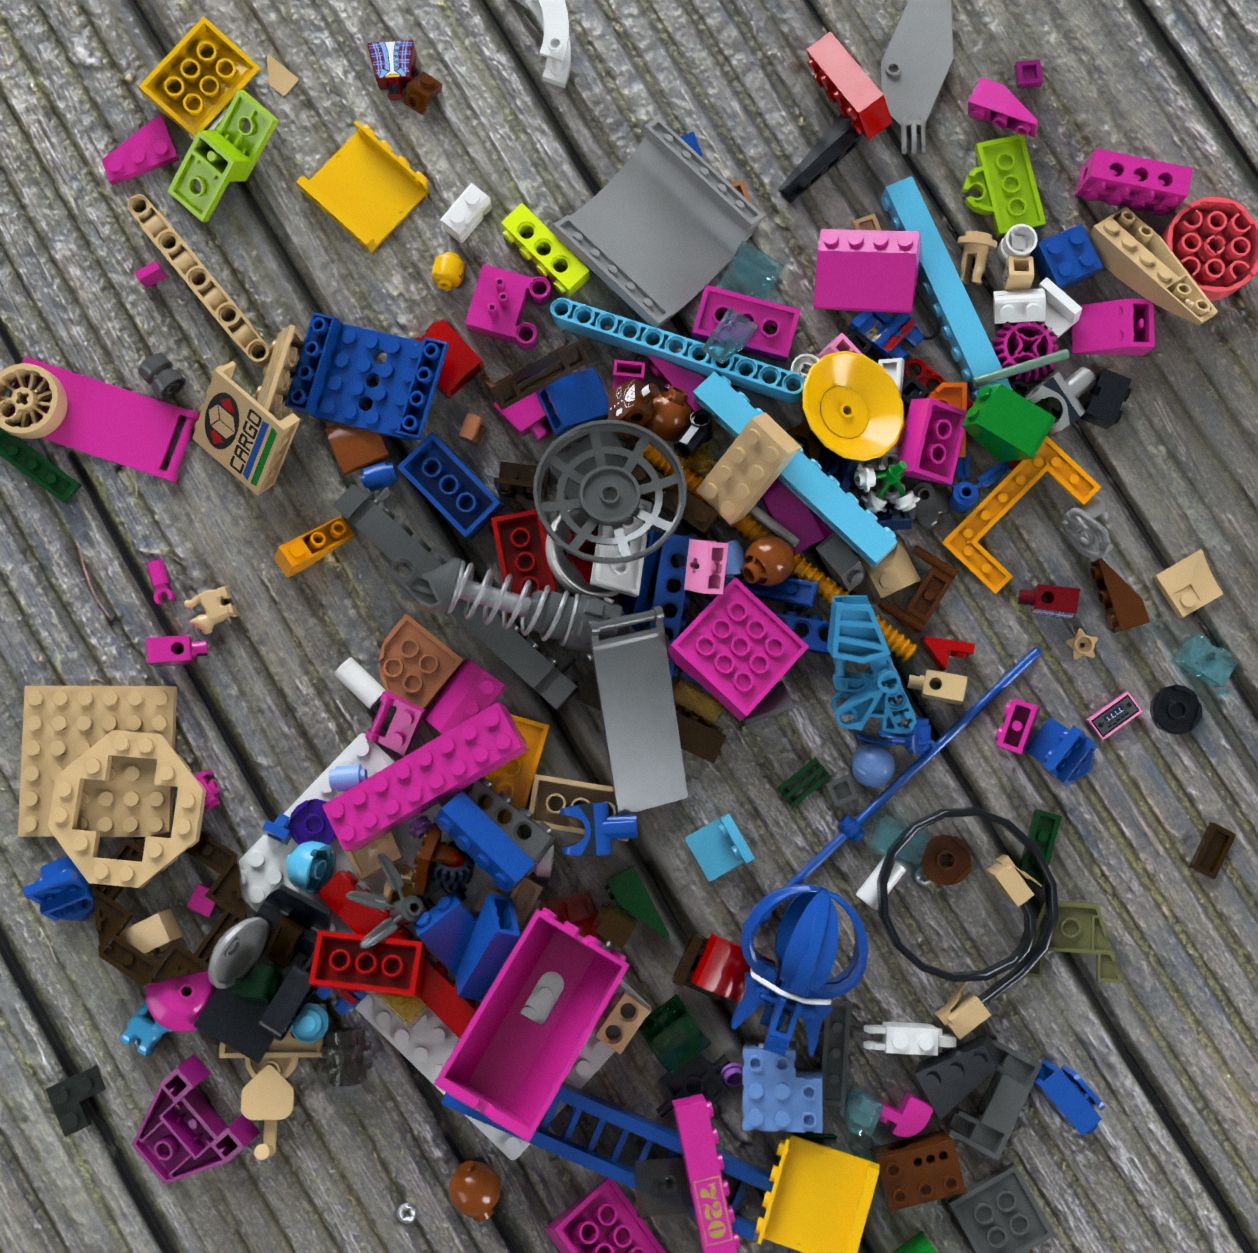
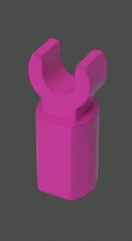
M159 559L146 563L152 587L156 589L154 593L156 604H163L161 597L164 593H167L170 601H174L175 594L168 587L170 582L164 561Z

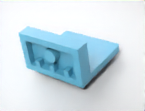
M729 813L724 814L685 837L686 843L710 882L744 862L747 864L755 859Z

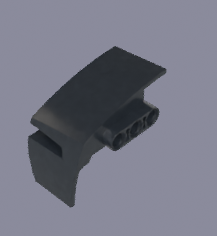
M283 884L271 890L255 917H261L268 922L270 926L269 941L279 919L283 915L305 928L289 965L283 969L262 955L254 968L238 983L225 989L217 988L194 1024L195 1028L258 1064L274 1039L278 1041L284 1039L314 991L315 987L309 984L318 930L329 931L331 924V910Z

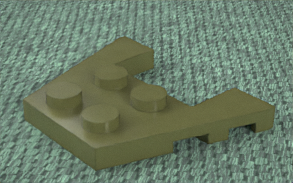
M1043 900L1036 919V935L1031 949L1037 943L1046 917V900ZM1058 900L1059 918L1048 951L1097 954L1096 981L1122 983L1098 904ZM1043 956L1025 977L1042 978Z

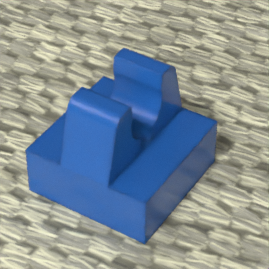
M280 813L274 823L266 820L262 828L264 835L288 845L292 838L291 832L288 830L290 817Z

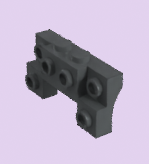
M990 1037L1000 1055V1060L977 1113L973 1116L956 1107L945 1131L984 1154L999 1160L1011 1132L1015 1131L1019 1125V1114L1022 1108H1025L1030 1101V1090L1042 1064Z

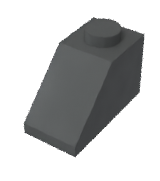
M835 532L815 547L831 578L848 592L852 591L868 577L859 559Z

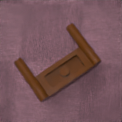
M916 545L911 553L931 565V569L927 572L904 611L883 598L877 607L918 633H921L959 571Z

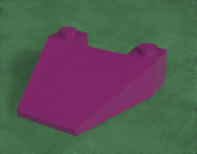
M195 1054L175 1068L160 1083L131 1145L164 1185L229 1162L260 1133L252 1121L243 1114L230 1126H227L195 1089L211 1074Z

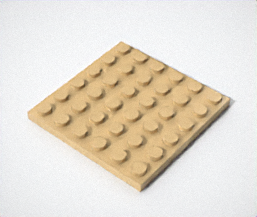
M25 686L18 837H54L48 828L56 775L110 731L119 730L163 734L168 738L175 750L177 687ZM113 756L109 781L85 779L77 830L101 832L100 837H146L172 832L174 787L154 785L157 760Z

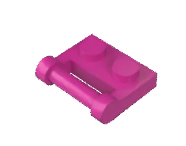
M384 691L380 698L382 702L373 725L367 730L365 737L369 741L378 742L402 755H406L413 742L425 709L391 692ZM393 705L397 709L387 734H384L380 731L389 709Z

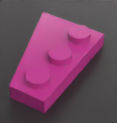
M160 113L101 161L109 182L115 185L179 161L180 158L165 119Z

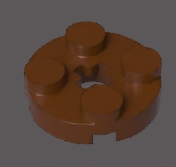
M941 834L930 838L923 845L918 859L924 875L932 882L947 886L960 883L967 877L971 869V854L968 846L961 839L950 835ZM942 854H950L949 861L951 864L949 866L946 864L940 865V856Z

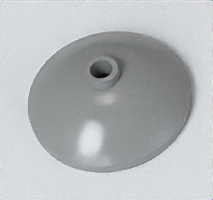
M261 917L248 918L223 934L214 947L208 966V976L211 984L219 989L231 987L242 980L254 968L263 955L270 938V926L267 921Z

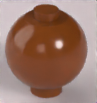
M670 386L668 392H660L659 396L653 399V416L644 424L646 429L666 441L678 439L689 425L692 414L690 405L685 402L688 393L675 386Z
M764 536L756 539L746 550L744 566L741 569L743 577L751 584L755 582L763 586L781 584L793 571L795 563L793 548L783 539L775 536Z
M470 1160L462 1163L453 1174L449 1183V1197L452 1205L458 1212L465 1216L473 1217L477 1222L487 1220L493 1215V1208L497 1204L501 1192L497 1173L492 1167L483 1162Z

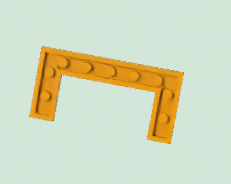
M1048 436L1043 440L1033 459L1022 460L941 542L993 594H996L1013 576L978 541L1045 473L1052 477L1081 506L1085 505L1101 488L1092 477Z

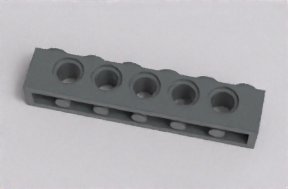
M483 777L472 783V790L466 795L535 863L539 864L557 839L551 834L553 829L542 821L538 824L532 820L533 814L523 806L519 809L512 804L514 799L505 792L501 791L499 794L493 790L494 784L487 778ZM459 792L455 793L449 798L453 799ZM490 796L492 804L489 808L485 809L483 807V800ZM506 811H510L512 815L511 821L508 824H504L502 821V816ZM529 826L532 831L531 836L524 840L522 830Z

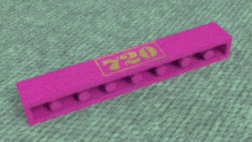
M703 1094L673 1100L672 1104L702 1253H737L736 1249L741 1248L737 1231L733 1232L731 1223L735 1222L733 1208L731 1205L727 1206L726 1196H730L727 1180H722L720 1170L725 1168L721 1153L717 1154L715 1144L719 1143V1137L716 1127H711L710 1118L714 1117L711 1101L706 1102Z

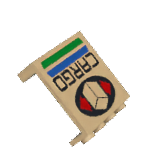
M231 361L224 366L219 365L212 372V380L206 390L207 395L204 404L200 408L201 414L194 426L196 429L192 439L258 496L275 484L301 419L294 413L280 421L231 380L236 367V363Z

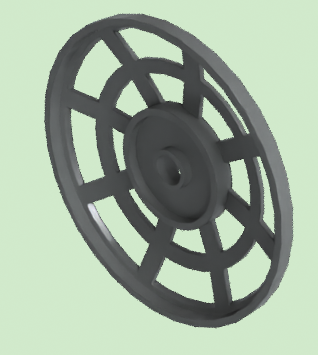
M621 420L592 421L578 425L565 432L545 451L534 476L533 497L535 510L546 533L568 553L594 563H628L656 551L676 531L686 505L687 486L685 474L673 450L662 438L652 431L637 424ZM599 432H622L640 438L633 451L615 446L602 447ZM589 434L592 449L579 454L568 465L556 457V454L567 444ZM649 444L654 446L666 458L674 475L659 479L653 466L642 457ZM604 455H617L628 458L623 468L607 466ZM590 458H595L597 468L586 476L575 471L583 462ZM637 464L646 471L652 482L642 485L638 484L635 477L631 474ZM551 465L562 473L557 485V501L542 502V481L546 469ZM568 479L580 485L579 498L564 500V491ZM677 484L678 506L671 523L658 517L663 503L662 489ZM613 491L617 497L609 501L603 497V493ZM655 492V504L652 513L638 508L641 495ZM582 508L589 518L582 529L572 520L567 510ZM559 511L566 525L577 534L569 545L553 531L546 519L545 512ZM632 516L645 522L638 530L625 536L622 523L628 521ZM598 524L612 526L615 538H602L591 533ZM652 526L666 531L653 545L631 555L628 542L641 537ZM587 540L600 545H617L621 557H597L578 550Z

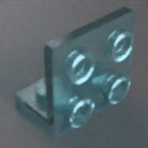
M742 240L737 248L734 259L716 287L765 300L780 277L784 265Z

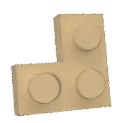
M526 877L513 889L509 897L513 900L519 932H521L544 887ZM486 886L474 909L481 912L488 893L507 896Z

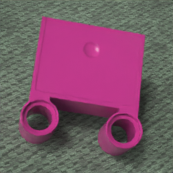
M483 264L465 322L467 331L517 344L526 351L534 349L538 344L535 326L529 322H520L528 296L537 305H545L550 301L552 293L549 281L544 277L532 278ZM539 287L546 289L544 294L537 295L534 293ZM526 332L531 333L533 335V337L527 341L522 340L520 338L521 335Z

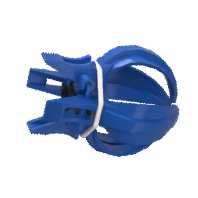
M810 884L789 885L776 889L764 896L753 906L743 923L740 942L743 956L751 967V973L745 972V992L741 1001L736 1006L731 1023L732 1029L735 1030L761 1004H764L765 1008L759 1024L765 1025L769 1029L763 1049L785 1056L798 1017L803 1018L809 1056L813 1057L821 1023L833 1010L831 999L846 994L857 986L866 970L869 950L868 940L861 919L853 907L840 895L831 891L828 892L827 888ZM795 896L785 909L778 924L775 936V955L779 964L778 968H775L772 963L766 961L755 950L753 943L755 933L762 920L775 906L789 897ZM832 898L849 915L854 927L855 944L848 967L837 977L828 979L837 953L839 934L838 918L835 906L831 900ZM786 1016H789L785 1034L779 1032Z

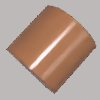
M467 414L458 438L478 447L487 424L481 417Z

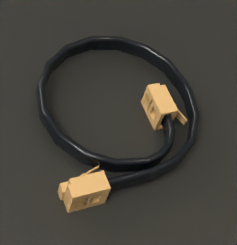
M975 807L939 809L910 823L888 848L877 878L878 915L892 945L920 971L953 983L961 982L955 992L952 993L949 1001L934 1013L944 1026L946 1025L959 1040L989 1018L991 1014L986 1009V1006L1025 977L1048 951L1059 918L1057 884L1042 852L1036 844L1009 819ZM978 816L1002 825L1031 854L1045 883L1046 917L1037 943L1031 949L1036 935L1035 913L1028 899L1034 893L1021 876L1030 879L1040 887L1042 885L1025 871L1018 869L1009 856L1002 854L995 859L996 863L985 871L1005 899L1017 907L1020 906L1023 912L1024 932L1020 943L1009 957L983 970L949 972L922 962L902 944L889 917L887 883L897 854L919 830L947 817ZM1014 968L978 997L969 992L959 999L962 990L968 982L988 981Z

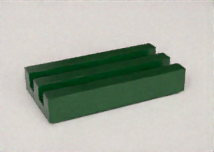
M814 757L776 789L788 804L794 808L832 776L820 764L819 760ZM813 765L817 767L815 771L788 793L785 792L784 789ZM821 773L823 775L794 800L790 798L818 774Z

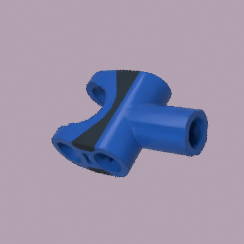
M608 802L586 803L560 809V816L571 815V817L581 820L585 826V836L573 846L562 847L563 854L577 856L612 854L611 840L638 838L637 816H609Z

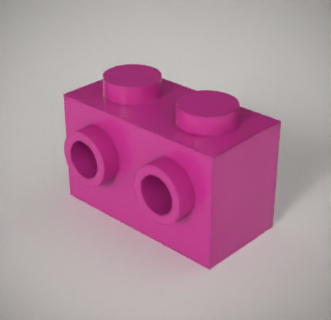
M1013 698L1011 703H1007L1003 717H1006L1003 727L999 726L995 736V740L998 741L996 746L1024 756L1040 708Z

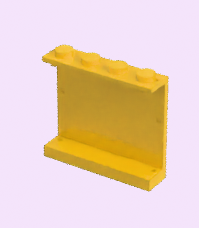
M355 120L354 124L357 132L310 180L302 175L296 183L301 192L371 254L430 191L427 185L428 180L421 172L417 171L415 173L410 168L409 162L401 155L397 157L392 152V147L385 140L380 142L375 137V132L367 124L362 126Z
M788 1133L786 1141L780 1139L776 1155L781 1156L779 1166L773 1165L769 1181L774 1182L772 1192L766 1191L762 1207L767 1208L765 1217H759L755 1233L760 1234L757 1243L761 1244L762 1240L766 1239L802 1253H857L877 1182L880 1164Z

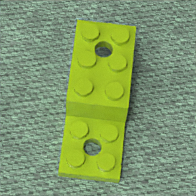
M238 89L217 130H198L168 192L199 220L208 222L228 183L247 181L279 120L245 90ZM246 119H248L251 124V129L249 132L245 130L244 122ZM197 180L201 184L200 193L196 191L195 182Z

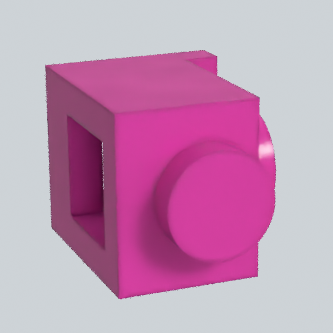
M203 770L194 775L206 789L204 804L206 811L218 806L221 799L218 794L220 788L214 779H210V776L214 775L212 770Z

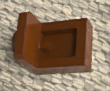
M423 71L407 83L404 104L423 115L426 112L428 102L441 92L443 84Z

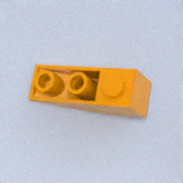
M340 515L279 546L274 560L286 578H289L310 567L354 537L355 534Z

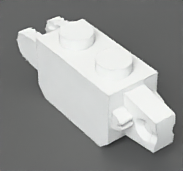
M882 1022V1025H864L865 1032L882 1034V1041H865L863 1048L884 1050L886 1053L938 1056V1053H942V1047L956 1048L957 1037L954 1034H943L942 1028H937L932 1024Z

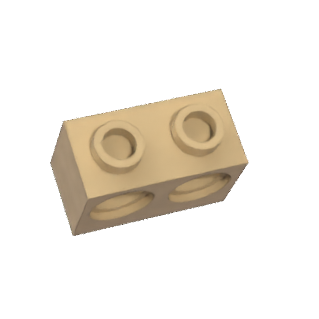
M624 990L622 994L618 992L615 994L609 1004L612 1007L607 1016L602 1014L595 1025L597 1029L595 1037L619 1054L623 1052L650 1012L648 1005L627 990ZM625 1003H631L635 1007V1012L632 1015H624L621 1012V1006ZM610 1025H617L621 1031L618 1036L611 1037L606 1033V1028Z

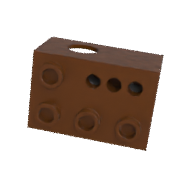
M944 1129L870 1148L873 1162L880 1164L877 1179L882 1199L890 1212L966 1193L953 1139ZM906 1145V1147L902 1149L889 1150L896 1146Z

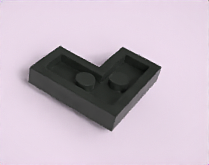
M97 1065L46 1088L65 1137L92 1124L83 1100L106 1089Z

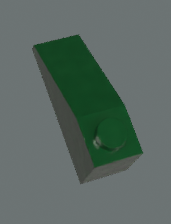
M634 865L606 880L608 885L605 886V890L611 900L616 899L619 905L663 937L669 936Z

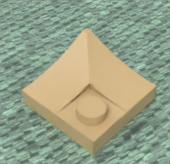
M1201 549L1152 577L1179 619L1223 595Z
M393 830L356 852L345 851L359 880L362 882L383 870L378 860V854H385L393 864L404 859Z

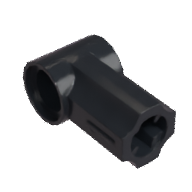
M697 410L691 414L689 425L674 443V450L680 457L685 459L693 457L703 443L709 442L712 439V415L710 412Z

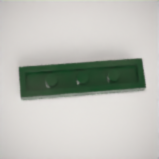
M0 428V456L67 505L82 485L20 438Z

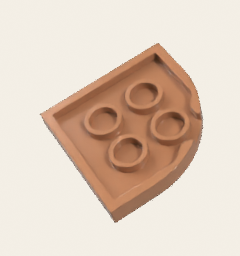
M405 613L388 634L379 654L380 678L387 692H391L425 709L464 660Z

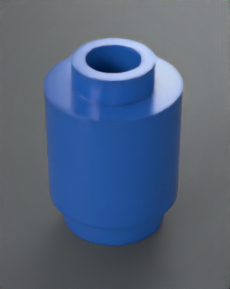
M385 461L363 468L364 474H360L363 486L369 488L371 492L394 485L393 482L399 481L393 462L386 463Z

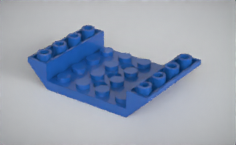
M313 312L285 406L317 419L403 440H421L449 343L424 337L422 342L343 324L335 317ZM381 353H386L387 358L385 362L377 364V357ZM375 376H379V384L376 387H370V380ZM372 399L373 405L371 409L364 411V402Z

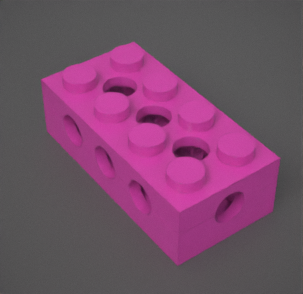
M1096 148L1080 169L1075 196L1083 197L1087 201H1103L1111 206H1128L1135 211H1152L1159 216L1170 215L1188 196L1193 168Z
M705 285L692 331V338L786 363L801 310ZM724 314L728 317V320L720 322L716 319V316ZM747 320L752 326L750 328H743L739 322ZM770 326L774 328L775 333L772 335L766 334L763 328Z

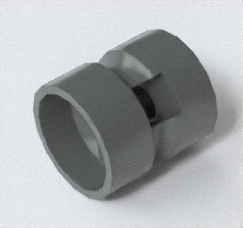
M163 353L151 355L143 361L138 369V373L148 384H151L153 391L162 400L173 397L186 384V379L178 370L173 369V364Z

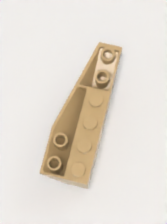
M1127 207L1092 227L1088 237L1101 264L1132 290L1155 305L1197 325H1201L1217 314V309L1165 241Z

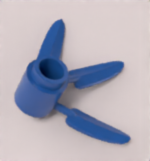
M966 449L965 458H958L956 465V476L960 478V483L956 485L952 482V485H949L953 488L949 496L950 507L958 513L969 511L978 498L977 489L981 486L986 488L995 482L1009 469V464L1002 462L991 467L978 476L977 481L979 483L973 485L970 482H965V478H968L970 475L969 457Z
M916 717L917 723L909 733L893 734L881 730L878 732V735L881 737L897 740L877 739L856 733L859 739L884 746L905 745V748L910 749L911 754H925V750H929L930 747H935L936 745L931 740L929 718Z

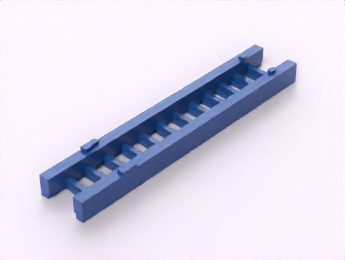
M563 1081L529 1143L677 1207L695 1217L691 1194L688 1193L687 1174L680 1189L665 1182L677 1152L682 1154L678 1131ZM445 1092L441 1102L442 1105L522 1139L489 1119L480 1111L471 1108ZM560 1101L573 1106L561 1136L547 1131ZM582 1111L598 1117L586 1147L570 1141ZM606 1121L622 1128L610 1158L593 1151ZM629 1132L646 1138L633 1168L617 1161ZM653 1142L669 1148L657 1178L641 1172ZM716 1149L717 1154L721 1153L725 1169L720 1170L721 1176L723 1177L725 1173L739 1179L729 1206L731 1205L735 1216V1222L731 1223L733 1232L737 1231V1234L753 1240L756 1223L736 1214L738 1206L742 1204L748 1184L764 1191L772 1192L774 1182L769 1181L771 1172Z

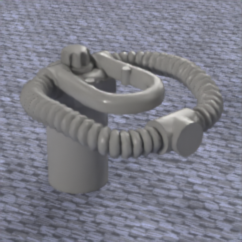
M1096 495L1092 496L1085 505L1081 506L1079 504L1065 513L1062 526L1065 528L1071 544L1080 554L1087 558L1098 560L1104 558L1112 550L1113 544L1110 543L1107 529L1094 519L1106 510L1103 500ZM1086 523L1096 528L1101 535L1099 552L1089 551L1081 545L1082 543L1085 546H1091L1095 543L1094 533ZM1080 530H1084L1088 535L1089 540L1085 539L1082 536V534H1079L1078 532Z

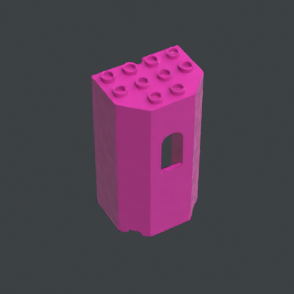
M543 908L542 911L535 910L434 1082L435 1086L471 1108L480 1111L489 1119L527 1142L532 1138L629 967V964L624 962L626 956L614 949H610L609 952L601 948L603 943L591 935H586L585 938L578 934L581 929L568 921L563 924L556 921L558 915L546 908ZM547 972H556L562 977L564 988L544 1024L541 1026L520 1012L541 976Z

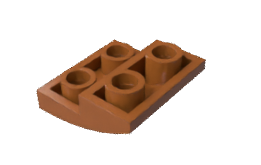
M337 423L325 428L329 442L345 476L390 456L381 434Z

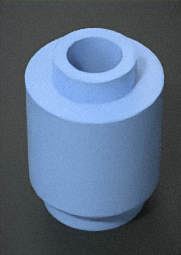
M361 764L336 766L335 769L329 771L330 788L332 790L337 789L338 792L347 791L368 779L367 769H363Z

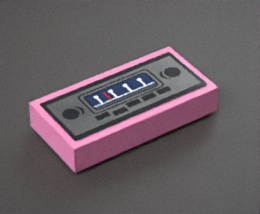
M1126 691L1085 721L1101 741L1143 711L1129 692Z

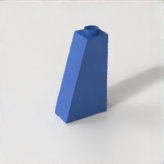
M488 893L455 975L458 997L482 1001L520 938L512 898Z

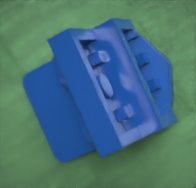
M1048 719L1029 743L1026 751L1030 756L1043 764V767L1050 775L1068 787L1070 783L1075 782L1090 772L1094 751L1098 747L1094 741L1086 737L1084 732L1075 725L1069 730L1056 720Z
M69 856L45 864L41 868V879L24 887V897L40 904V914L54 921L60 919L85 921L96 910L94 896H92V883L86 881Z

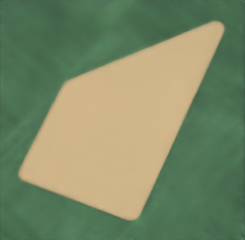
M267 55L269 85L282 96H285L299 81V78L271 55Z

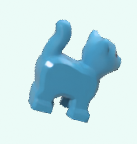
M146 1000L144 1005L129 1020L127 1029L119 1040L127 1045L131 1043L139 1045L137 1051L144 1056H149L154 1053V1046L161 1039L162 1035L173 1030L163 1027L156 1020L153 1021L146 1016L149 1012Z

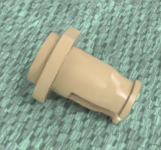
M968 231L965 233V236L958 237L957 242L959 247L964 248L960 279L963 284L969 285L973 258H976L971 282L981 286L988 251L996 250L997 241L993 240L992 235L989 233Z

